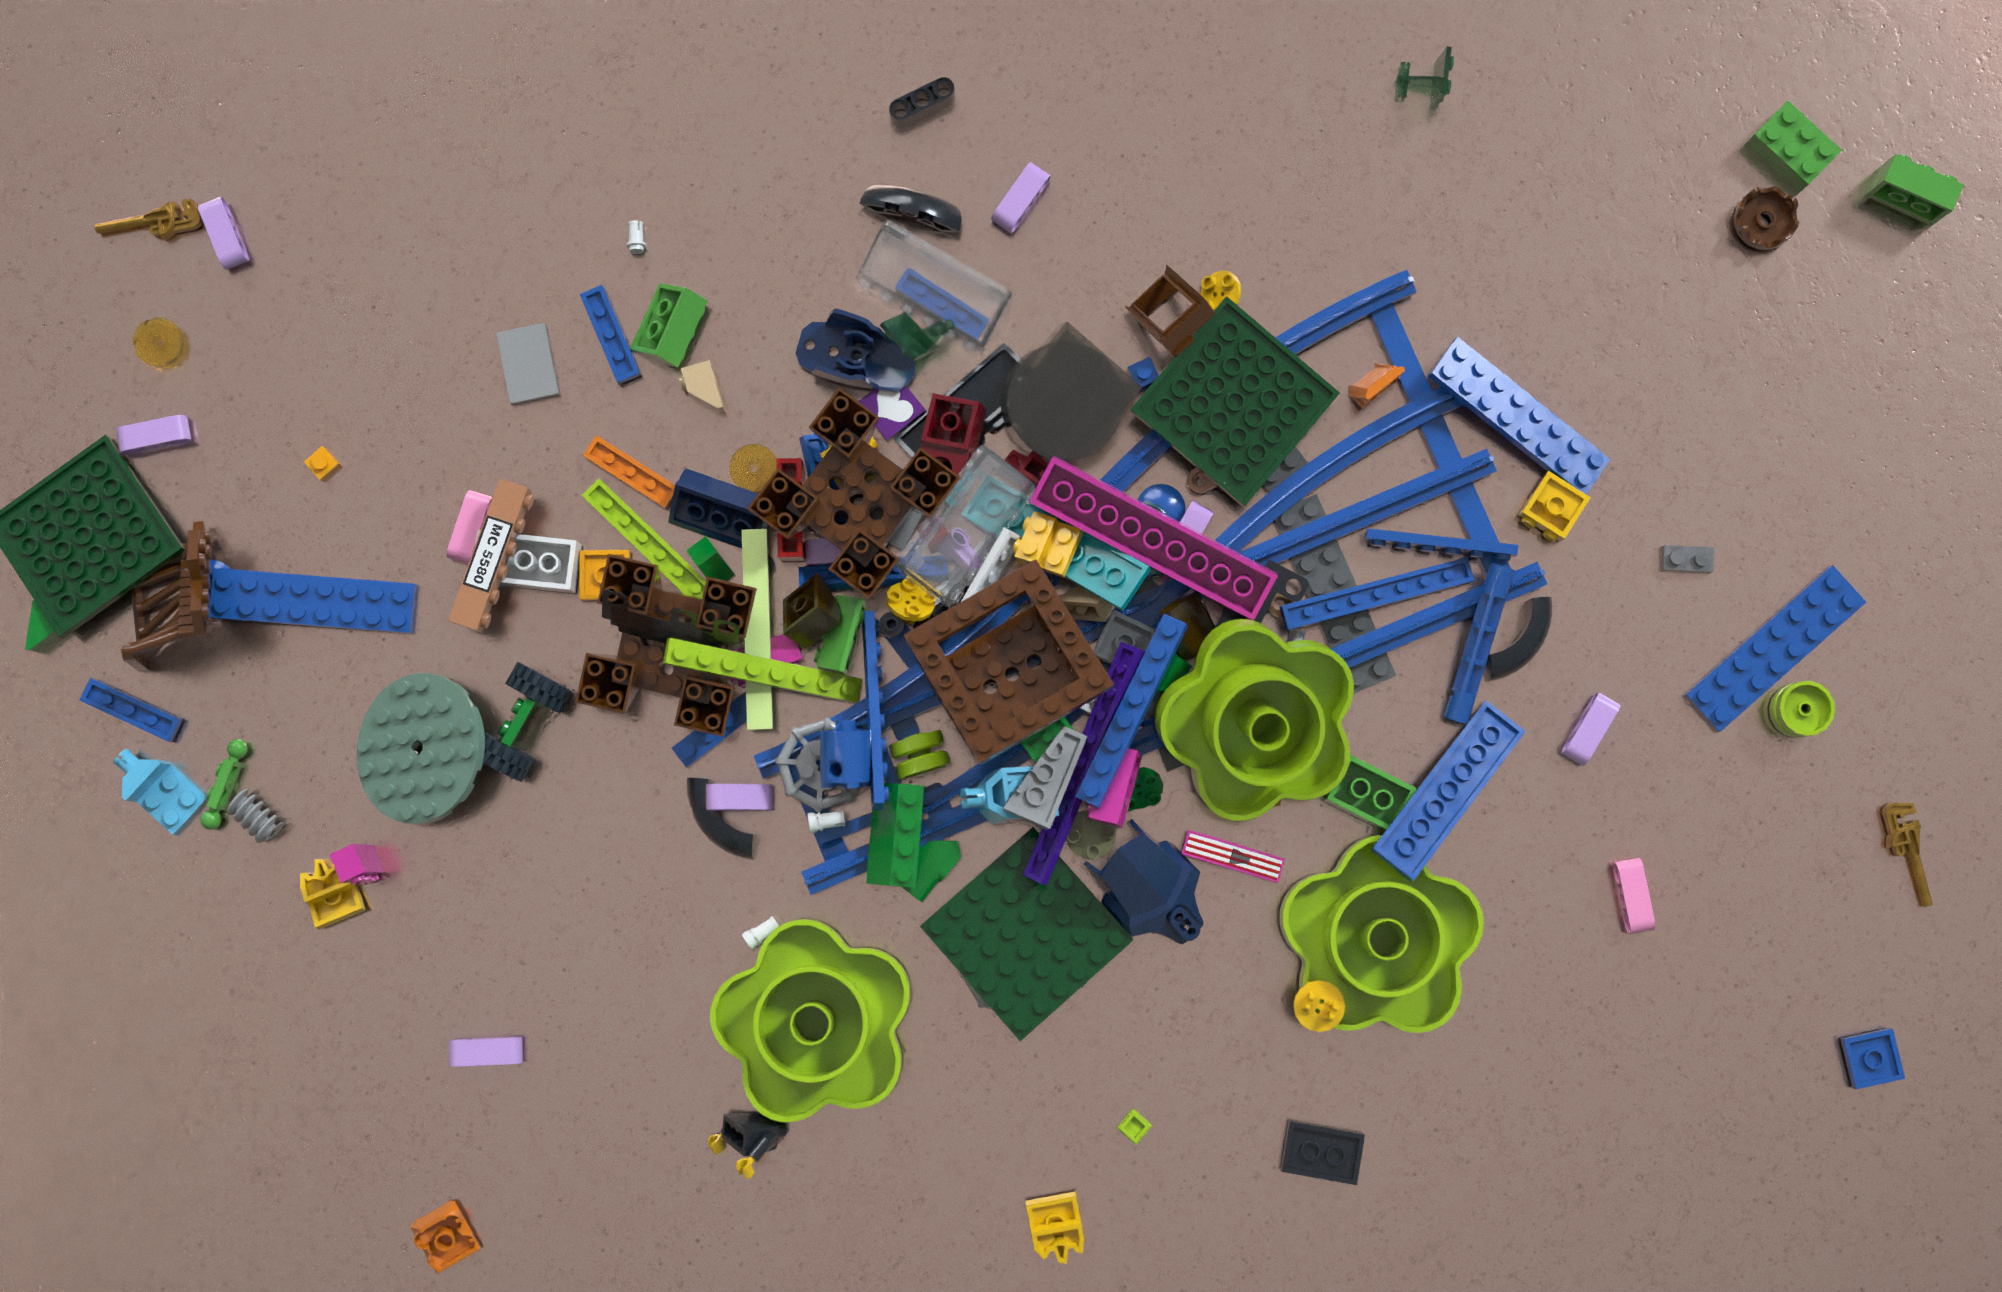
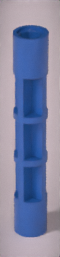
M1490 563L1484 582L1486 588L1485 590L1482 589L1452 688L1454 694L1450 695L1444 717L1466 724L1469 722L1515 571L1512 568Z

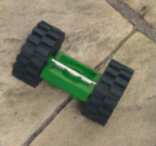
M517 661L505 684L522 693L524 697L523 699L517 698L511 709V712L514 713L511 720L505 719L498 732L501 735L500 740L484 732L485 752L483 763L512 779L522 782L534 759L511 746L535 702L561 714L573 692Z

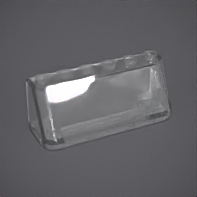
M885 220L879 229L856 276L857 281H859L858 285L867 291L873 289L880 293L879 297L888 303L894 301L901 305L900 309L911 316L913 314L920 316L924 324L931 328H934V326L939 327L943 330L942 333L952 340L958 338L972 352L977 350L982 353L984 352L1012 305L1013 294L1007 288L889 220Z
M981 445L958 474L961 479L931 519L928 517L925 519L898 556L900 560L895 565L904 578L948 608L953 603L957 604L964 594L963 589L968 583L971 584L978 573L977 570L984 563L1003 528L1008 529L1011 523L1015 524L1022 515V508L1026 503L1030 504L1029 501L1037 488L1033 482L985 445Z

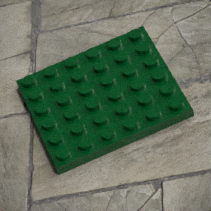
M1226 296L1214 310L1216 314L1193 335L1194 341L1183 352L1173 358L1130 411L1244 507L1340 392Z
M106 434L0 510V548L57 636L62 639L186 550L122 454H120L112 439Z
M1034 827L920 925L924 933L1020 1042L1134 940L1060 856L1047 886L1023 875L1040 835Z

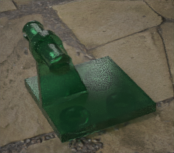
M1447 46L1436 60L1433 76H1409L1411 63L1401 62L1400 74L1396 79V83H1398L1397 97H1407L1408 84L1431 87L1430 109L1435 110L1439 103L1443 102L1444 97L1450 93L1451 80L1448 79V75L1454 64V56H1451L1452 47Z
M904 312L882 322L879 326L885 331L886 336L894 340L902 349L906 357L915 361L938 349L937 341L946 335L949 330H952L955 324L951 319L941 320L921 329Z

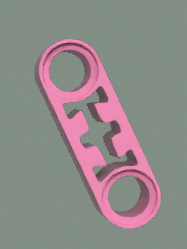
M471 490L466 493L447 548V558L469 564L476 543L477 530L482 528L492 500L491 496Z
M1634 858L1614 862L1613 872L1627 933L1634 934L1655 930V919L1641 859Z

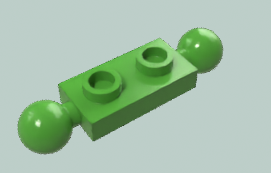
M234 739L227 745L229 758L224 759L218 765L215 773L217 779L214 786H211L207 793V806L210 808L200 818L201 825L207 830H214L220 825L221 816L219 811L224 810L241 766L238 760L244 757L248 751L247 744L241 739Z

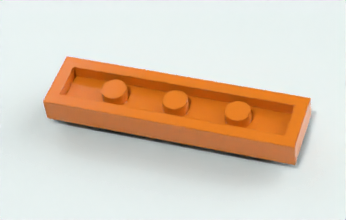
M596 435L583 454L586 459L661 507L668 508L672 502L674 484Z

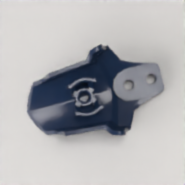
M1131 819L1129 823L1140 835L1121 846L1107 862L1102 872L1088 861L1084 863L1085 867L1104 891L1102 905L1131 936L1155 932L1179 944L1196 939L1200 934V928L1204 924L1194 894L1200 871L1182 855V852L1169 841L1158 843ZM1186 924L1190 927L1189 930L1184 927Z

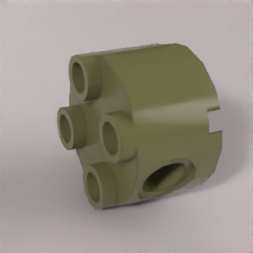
M1087 809L1077 813L1066 841L1068 847L1075 855L1083 859H1096L1104 856L1112 849L1116 841V828L1094 822L1089 818Z

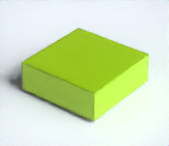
M1132 1108L1116 1128L1137 1145L1152 1127V1124Z

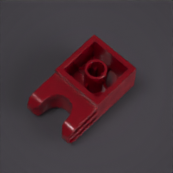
M933 393L921 438V448L941 463L950 462L952 471L961 477L955 486L964 489L970 480L987 409L978 401Z

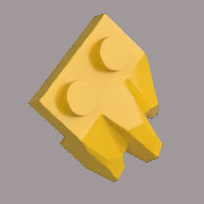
M314 859L315 873L313 876L306 872L300 873V889L304 902L309 905L316 929H323L366 911L358 885L341 883L334 865L329 869L323 859Z
M1076 1192L1026 1201L1034 1251L1043 1260L1048 1258L1050 1252L1054 1251L1057 1261L1067 1264V1255L1070 1248H1073L1076 1253H1083L1084 1234Z

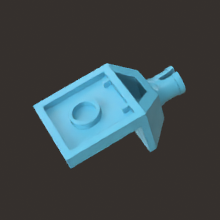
M125 749L119 754L122 757L121 759L116 757L113 761L126 774L122 778V798L125 801L137 802L172 835H177L208 801L207 794L172 762L139 760L129 749Z
M1033 766L1001 768L987 774L977 788H962L960 798H967L966 801H960L962 808L979 807L980 813L992 825L1007 820L1021 819L1001 809Z

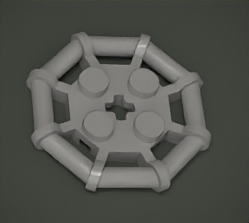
M829 717L798 728L794 726L778 758H775V763L778 764L784 784V794L815 809V812H821L822 809L848 801L851 803L858 789H845L844 786H836L841 791L840 794L822 799V792L832 788L821 787L820 771L817 770L818 765L815 764L817 760H820V739L807 742L803 736L821 730H834L835 722L831 721ZM799 740L803 745L796 759H789ZM788 764L796 765L800 778L796 783L793 782ZM803 784L810 786L816 790V798L798 788Z

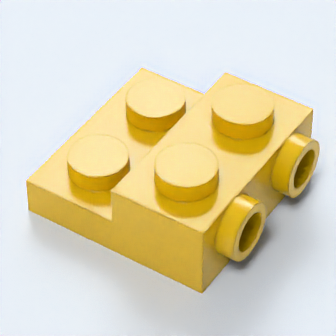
M1548 471L1534 493L1527 500L1519 516L1523 518L1521 522L1531 529H1534L1536 526L1544 531L1542 535L1549 541L1556 542L1558 540L1561 542L1566 538L1591 497Z
M1033 511L1032 516L1026 517L1023 523V531L1025 533L1022 540L1017 539L1014 544L1013 553H1015V558L1020 564L1024 565L1036 559L1043 571L1065 578L1083 531L1058 522L1054 517Z

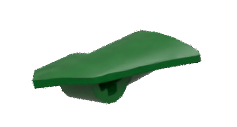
M930 840L921 846L917 888H902L917 900L923 902L936 884L948 875L961 858L958 841Z

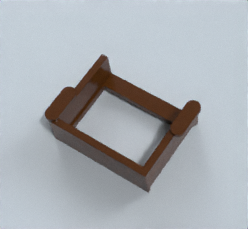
M1166 265L1165 273L1129 307L1125 306L1133 318L1174 357L1178 356L1194 341L1192 335L1216 314L1204 297L1168 265ZM1178 290L1192 304L1163 331L1148 315Z

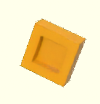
M321 446L304 461L322 482L341 466L324 446Z

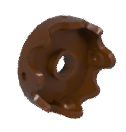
M1778 187L1754 188L1739 202L1735 210L1734 224L1739 237L1746 244L1756 249L1768 250L1781 246L1792 237L1799 226V220L1797 219L1798 201L1794 196L1785 194ZM1760 214H1767L1770 217V225H1763L1760 222Z

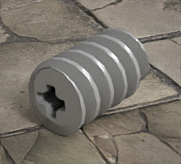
M247 788L234 797L227 808V814L234 815V821L241 822V827L249 829L248 834L250 836L256 835L255 841L262 843L275 836L284 826V822L275 825L274 823L278 816L274 815L268 818L270 809L267 808L261 811L263 802L260 801L254 804L256 795L253 794L247 797L246 795L249 792Z

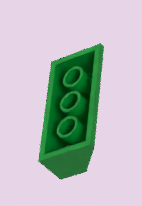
M884 783V787H888L889 799L888 802L884 803L882 810H872L866 884L917 888L925 786Z

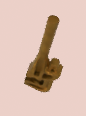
M191 198L182 200V206L184 207L182 214L186 218L184 220H181L179 216V204L173 201L167 202L165 205L144 215L95 224V231L97 234L141 225H150L149 232L153 236H161L162 239L168 240L176 233L198 229L202 225L203 220L196 202Z
M1888 803L1882 810L1888 833L1885 842L1886 848H1892L1895 856H1903L1905 853L1909 856L1922 906H1931L1933 903L1920 857L1921 824L1919 820H1910L1907 823H1898L1897 818H1904L1905 815L1917 813L1914 803Z

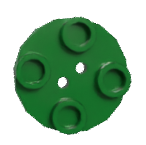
M1139 768L1128 811L1143 809L1150 805H1156L1161 801L1163 781L1160 775L1153 769Z

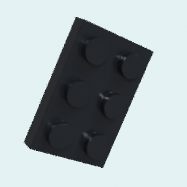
M1289 1120L1280 1171L1357 1185L1365 1134Z

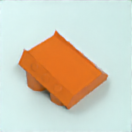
M1374 363L1375 368L1354 385H1348L1349 397L1353 398L1363 409L1400 378L1405 372L1404 367Z
M448 1200L441 1207L420 1219L417 1218L410 1226L414 1233V1244L417 1248L424 1251L427 1256V1263L434 1269L436 1274L481 1248L455 1201Z

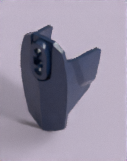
M833 309L828 315L826 322H811L803 328L795 352L799 365L814 375L843 384L875 390L900 392L911 382L916 371L911 348L891 340L879 327L874 326L869 319L840 309ZM809 342H813L815 344V347L813 349H807L806 345ZM837 349L839 352L836 356H831L828 350Z

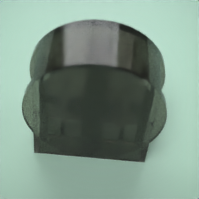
M1066 321L1058 325L1041 347L1024 355L1009 371L1001 392L1002 418L1011 437L1028 453L1033 452L1046 460H1051L1053 456L1063 461L1080 459L1095 453L1112 438L1121 421L1123 410L1140 391L1142 386Z

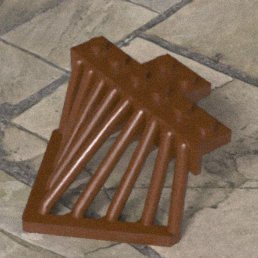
M204 521L193 522V530H188V542L182 544L186 550L166 565L181 562V564L156 572L131 589L136 642H129V645L121 646L123 661L138 672L150 671L149 660L154 658L165 644L189 636L206 635V620H210L208 607L210 595L208 589H211L209 574H211L210 545H212L210 530H205ZM181 574L180 579L143 601L142 587ZM180 591L150 622L145 623V611L150 610ZM179 608V610L175 613V615L172 617V619L169 621V623H167V624H166L161 630H159L158 632L153 633L163 622H165V621Z

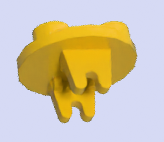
M1220 270L1211 276L1207 275L1203 278L1200 294L1213 310L1218 307L1226 296L1238 305L1241 297V284L1237 276L1229 271Z
M904 579L902 583H897L890 587L887 591L885 602L888 609L895 616L910 621V624L914 626L916 621H922L933 613L936 596L926 588L918 585L913 579Z
M1321 980L1309 981L1295 995L1293 1004L1294 1014L1300 1024L1311 1031L1323 1032L1331 1030L1339 1024L1344 1016L1345 1002L1343 995L1337 987L1329 982ZM1320 999H1323L1322 1004L1319 1003Z

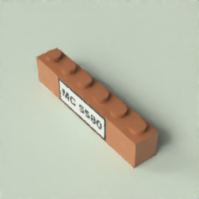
M499 478L448 621L481 633L484 628L489 626L491 621V614L489 612L492 604L495 605L500 595V590H498L499 584L507 576L508 567L506 565L508 559L515 554L517 534L522 533L525 526V519H523L525 512L530 510L533 504V491L529 488Z

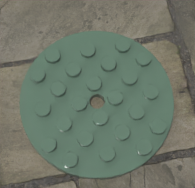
M431 673L407 675L387 686L368 709L358 736L357 768L367 797L388 818L407 824L436 822L450 815L452 809L460 802H464L474 788L473 781L477 770H481L484 759V726L478 708L473 705L468 697L470 694L458 683L444 676ZM422 743L423 750L420 754H418V752L415 751V749H417L418 745Z

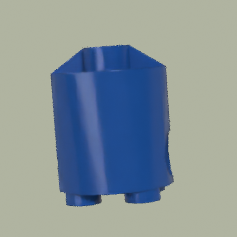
M835 720L834 730L820 731V782L822 788H834L836 786L859 788L871 786V730L857 729L856 720Z

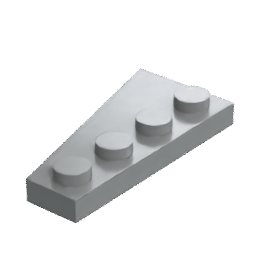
M1064 726L1001 810L1049 830L1087 736Z

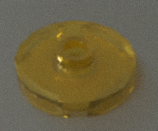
M161 317L142 322L135 330L132 338L137 357L146 364L155 367L167 366L175 362L181 355L184 347V338L180 328L172 321ZM162 339V345L157 347V341Z
M748 444L740 447L733 454L729 463V473L733 482L738 487L755 493L761 491L777 469L774 453L760 444ZM752 464L758 465V469L755 472L749 470Z

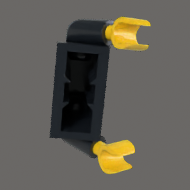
M760 1112L724 1114L723 1126L720 1130L722 1133L710 1136L708 1138V1145L713 1153L717 1155L725 1149L724 1140L743 1157L749 1156L748 1158L740 1159L736 1163L739 1175L743 1174L745 1179H749L754 1175L752 1164L755 1161L758 1162L765 1152L777 1148L778 1137L786 1135L787 1127L784 1122H775Z

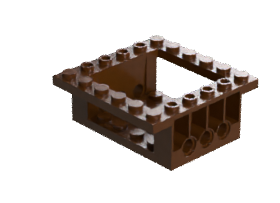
M1036 559L903 635L917 658L925 678L971 755L976 757L980 765L1115 687ZM1027 594L1030 604L1029 609L945 656L939 643L1020 596ZM1032 657H1038L1041 659V665L1035 669L1030 668L1027 665L1028 660ZM1009 670H1017L1020 673L1019 678L1015 681H1009L1005 676ZM989 682H994L998 685L997 691L993 694H988L984 691V686Z

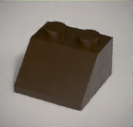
M818 573L783 599V634L805 649L812 643L817 642L821 636L834 629L840 623L839 604Z

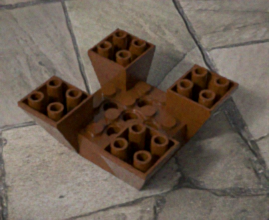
M838 388L808 427L830 448L802 486L777 468L747 509L787 539L808 526L841 550V553L829 567V570L870 600L900 560V558L885 548L912 511L931 519L961 477L921 447L904 469L893 463L869 445L880 417L841 388ZM870 474L879 476L878 482L874 485H869L865 482L866 477ZM835 479L844 481L842 488L839 490L831 489V483ZM854 494H862L864 499L861 504L854 505L850 502L851 497ZM876 508L884 511L882 518L878 520L870 517L872 510ZM841 513L849 516L847 523L844 525H838L835 521L836 517Z
M608 554L597 604H602L603 591L610 590L625 594L629 598L628 611L670 621L671 610L679 608L697 615V629L713 633L714 620L721 619L737 624L740 627L739 637L746 638L757 588L707 577L703 597H695L663 589L658 565ZM617 595L608 596V600L615 605H621L624 602ZM680 612L684 616V623L692 621L688 614ZM720 624L718 626L719 630L723 633L732 634L734 632V628L728 624ZM622 633L617 655L586 653L576 703L625 714L639 688L680 698L674 726L724 737L735 687L719 679V675L673 666V672L670 675L666 674L663 670L666 644L654 641L649 645L645 642L644 638ZM720 645L719 648H720V649H725L726 646H725V645Z

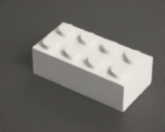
M477 530L476 542H477V539H478L480 530ZM517 534L515 554L513 557H509L506 565L508 567L507 576L504 581L501 580L499 585L576 593L579 551L582 545L576 540Z

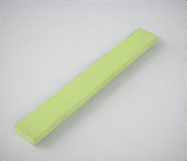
M767 529L742 530L743 585L757 588L745 638V654L771 659ZM746 681L747 730L773 729L772 686Z

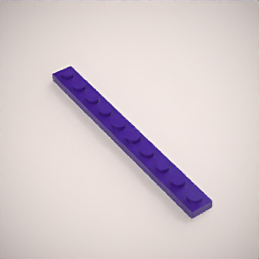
M1120 642L1107 673L1115 687L1097 697L1082 734L1087 736V739L1059 805V816L1054 818L1049 830L1042 828L1023 873L1024 876L1046 886L1082 803V800L1075 796L1145 651L1124 642Z

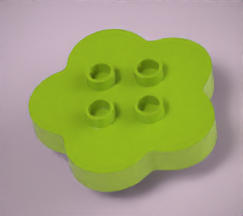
M1248 619L1231 620L1216 627L1204 639L1198 651L1194 670L1173 682L1164 691L1155 711L1156 730L1160 740L1177 760L1191 767L1194 787L1205 804L1214 813L1229 820H1250L1263 815L1283 798L1310 800L1321 797L1332 791L1344 778L1350 761V747L1347 736L1342 728V720L1348 712L1353 699V676L1347 663L1337 653L1322 643L1311 640L1284 642L1272 630L1259 622Z
M1382 835L1363 838L1352 844L1343 853L1332 872L1315 874L1300 880L1291 887L1283 899L1280 908V927L1287 944L1302 961L1299 988L1309 981L1321 980L1329 982L1339 989L1344 998L1345 1011L1339 1024L1334 1027L1338 1030H1359L1378 1021H1383L1392 1027L1406 1032L1423 1033L1432 1031L1444 1025L1453 1016L1459 1005L1462 993L1460 966L1475 951L1483 933L1484 919L1481 906L1477 898L1467 887L1455 880L1434 876L1430 873L1427 865L1424 866L1415 880L1410 883L1370 851ZM1323 999L1319 1000L1320 1004L1323 1003Z
M811 919L793 920L780 925L768 935L760 948L756 964L753 968L732 976L719 988L711 1004L710 1023L719 1044L742 1063V1078L746 1095L751 1104L762 1115L775 1121L795 1122L813 1115L827 1104L850 1109L866 1108L883 1100L892 1091L900 1076L902 1053L895 1031L909 1006L911 995L910 982L902 965L888 953L874 948H850L834 929L822 922Z

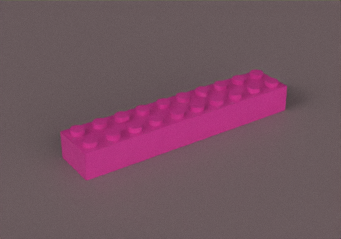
M1056 456L1052 457L1029 501L1035 506L1253 621L1278 577L1276 572Z

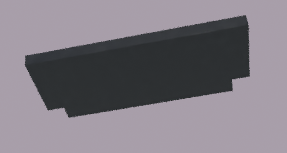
M1003 343L944 395L978 401L987 409L978 444L979 447L985 441V434L989 431H997L1032 400V392L1027 384L1034 379V376L1029 366L1011 348ZM929 408L893 438L911 459L922 445L921 438ZM950 462L942 463L950 470H952V465Z

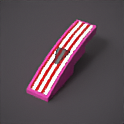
M1188 830L1182 850V855L1275 883H1279L1285 859L1191 830Z

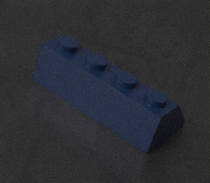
M687 468L684 469L675 484L668 523L742 548V530L767 529V534L769 535L771 526L747 509L758 493Z

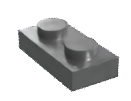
M1662 546L1661 571L1712 573L1714 570V547Z

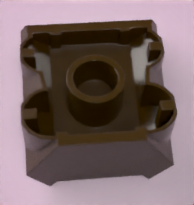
M1192 588L1159 611L1161 615L1160 621L1163 614H1166L1188 625L1177 651L1182 659L1194 658L1193 655L1199 651L1204 639L1215 628L1200 593Z

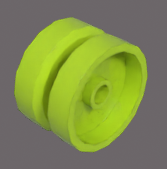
M1802 681L1788 684L1777 690L1771 698L1769 706L1770 720L1778 731L1789 737L1799 738L1817 735L1826 730L1833 721L1835 714L1834 699L1825 687L1816 682Z
M941 730L911 735L889 745L893 759L909 758L898 763L895 767L899 780L924 774L951 764L947 751L940 750L931 753V750L942 746L944 743Z

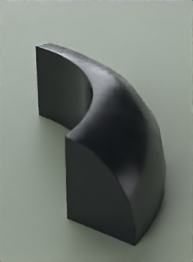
M876 184L865 190L859 203L876 213L896 216L905 214L917 217L918 222L934 227L942 232L960 231L962 217L961 211L957 206L918 190L896 185Z
M1536 597L1526 601L1525 622L1518 638L1503 651L1489 654L1486 663L1488 681L1498 680L1517 672L1538 653L1547 637L1551 624V597Z
M687 777L686 788L689 807L701 831L722 850L741 858L754 860L756 835L733 827L721 816L718 810H706V784H712V780Z

